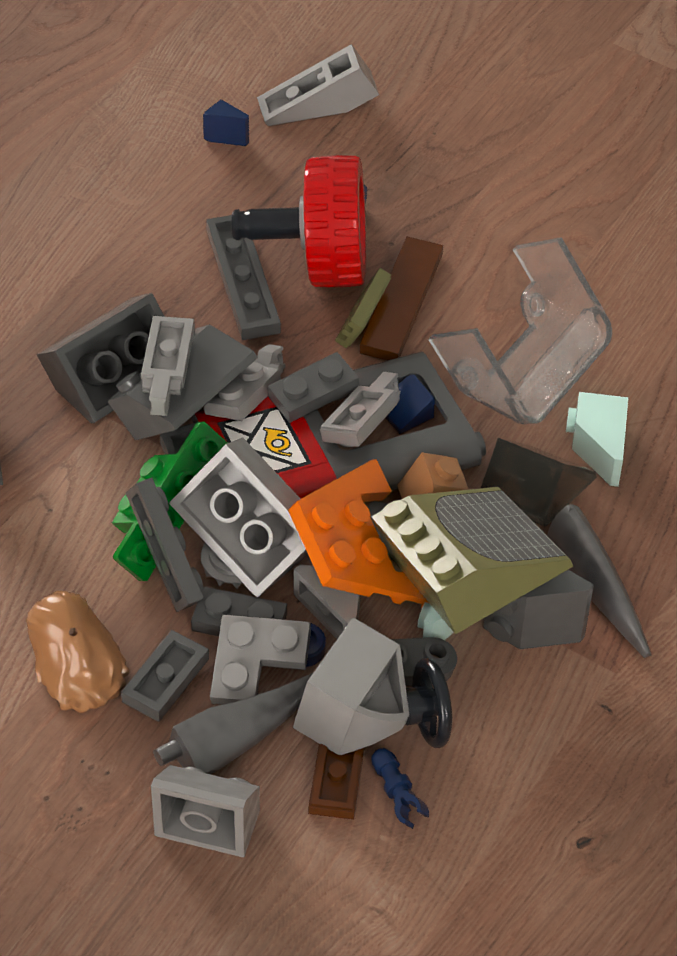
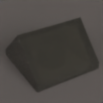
M498 438L481 488L499 487L534 523L546 527L597 476L596 471L533 446Z

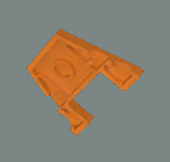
M377 459L368 461L299 499L288 509L322 586L370 597L373 593L390 596L392 602L396 604H402L405 600L421 604V609L425 602L429 603L403 571L398 572L394 569L388 556L387 547L381 541L371 520L370 511L364 504V502L382 501L392 492Z

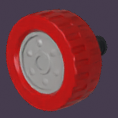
M330 155L307 159L304 170L303 196H300L299 207L249 209L247 211L235 209L232 212V235L235 240H241V238L250 240L300 238L301 247L306 251L308 276L312 286L336 288L364 284L366 277V210L363 169L360 157Z

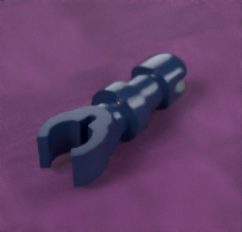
M386 748L375 750L372 754L371 762L376 773L383 777L385 781L384 790L387 796L394 799L395 814L400 822L413 829L414 824L409 821L408 817L411 811L409 804L417 807L416 811L424 817H429L428 807L411 791L412 782L406 774H401L399 770L400 764L393 752Z

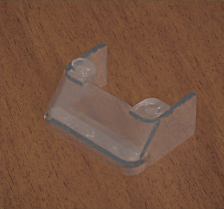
M562 237L521 244L513 249L531 280V283L523 291L520 300L521 311L529 327L498 361L478 328L433 334L428 339L456 386L464 395L522 425L541 422L606 349L612 338L611 322Z

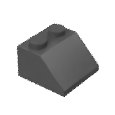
M567 570L485 617L483 628L489 631L497 640L508 642L518 649L579 643L586 634L594 584Z

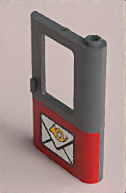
M424 352L406 355L353 370L359 377V386L370 387L383 372L398 373V383H401L409 375L414 374L433 395L436 406L446 420L444 424L351 450H342L336 443L322 442L320 429L324 420L318 410L289 423L268 396L242 421L206 415L204 410L198 411L192 416L193 423L205 422L228 443L244 438L300 499L372 459H377L391 490L398 489V483L422 452L457 458L462 471L480 466L482 456L486 455V445L480 432H474ZM349 393V394H347V395H345V396H343V397H341V398H339V399H337V400H340V399H343V398H347L351 393Z

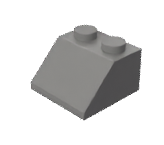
M169 765L153 779L151 795L155 836L245 857L260 812V786L252 785L241 778L227 779L206 774L201 769L195 767L181 768Z

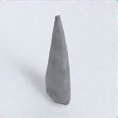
M569 504L564 508L556 507L552 509L548 514V518L552 523L547 536L571 559L573 567L568 570L594 584L591 601L644 658L652 656L629 595L611 559L581 509L573 504Z
M313 673L271 691L237 702L210 707L173 726L169 742L153 750L156 761L160 766H163L177 759L183 768L195 767L201 769L206 774L216 772L258 744L299 708L307 681Z

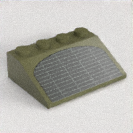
M499 487L409 495L402 500H396L387 504L382 511L371 517L383 543L387 547L391 559L455 634L573 567L571 559Z

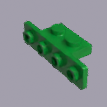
M197 422L177 454L154 455L144 463L137 483L152 477L156 487H160L164 491L169 504L228 442L205 422ZM125 495L119 502V511L111 523L121 532L127 534L115 551L113 559L138 581H147L156 568V563L129 500ZM169 504L167 513L173 527L180 529L185 520Z

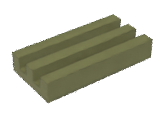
M379 268L369 283L366 284L335 339L337 343L345 348L350 347L363 331L391 280V274Z

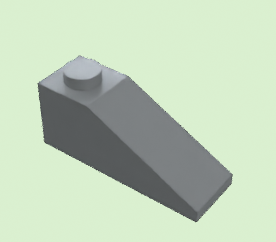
M351 44L260 95L257 99L264 122L268 126L347 113L378 96L379 92L371 70Z

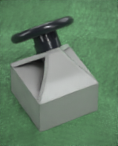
M352 617L307 681L293 728L317 743L327 746L329 750L338 755L357 751L375 744L400 731L405 725L418 724L422 736L431 747H444L449 741L452 730V706L448 685L440 666L431 658H422L415 666L412 687L406 688L400 644Z

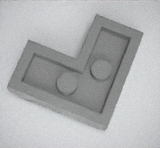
M222 614L210 692L211 703L223 705L258 695L262 666L306 670L311 635L310 622Z

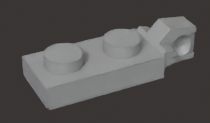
M153 316L141 372L142 392L150 393V415L167 416L171 394L181 395L185 384L195 331L194 319Z
M268 344L260 349L257 355L258 358L204 405L205 414L242 421L268 396L267 386L281 379L280 376L286 367L283 362V346Z
M383 372L370 387L358 385L321 425L322 442L336 443L344 447H359L400 400L401 391H399L398 373Z

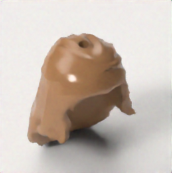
M55 591L38 600L28 612L26 624L36 657L35 672L37 674V681L47 686V692L50 696L59 701L60 709H73L82 714L86 713L88 709L104 706L111 699L117 698L121 689L126 686L124 677L128 676L130 670L126 666V659L121 654L117 643L113 640V636L88 606L86 599L82 598L80 594ZM73 628V633L69 634V630Z

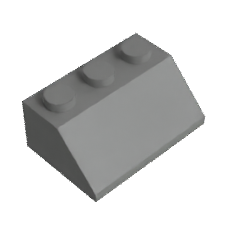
M244 438L225 444L169 502L176 512L257 598L308 555L288 511L300 498Z

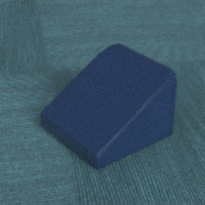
M220 99L203 114L204 140L214 143L247 146L249 144V115Z
M414 374L409 375L398 384L399 391H401L400 400L385 417L399 434L434 418L435 399Z

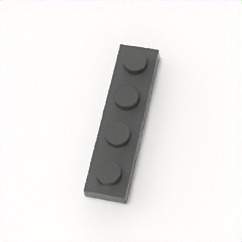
M232 215L206 219V231L241 339L247 340L280 334L281 322L253 240L247 238L235 240L233 238Z

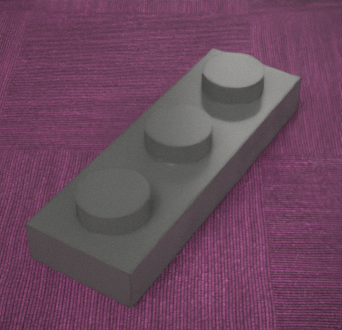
M152 477L136 483L126 492V496L176 612H179L204 599L201 593L203 591V582L196 568L189 565L184 553L186 550L184 537L177 527H173L167 513L169 504L164 491L160 487H156Z

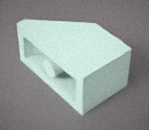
M579 392L577 408L569 407L566 432L574 433L572 450L610 486L619 487L624 455L628 397Z

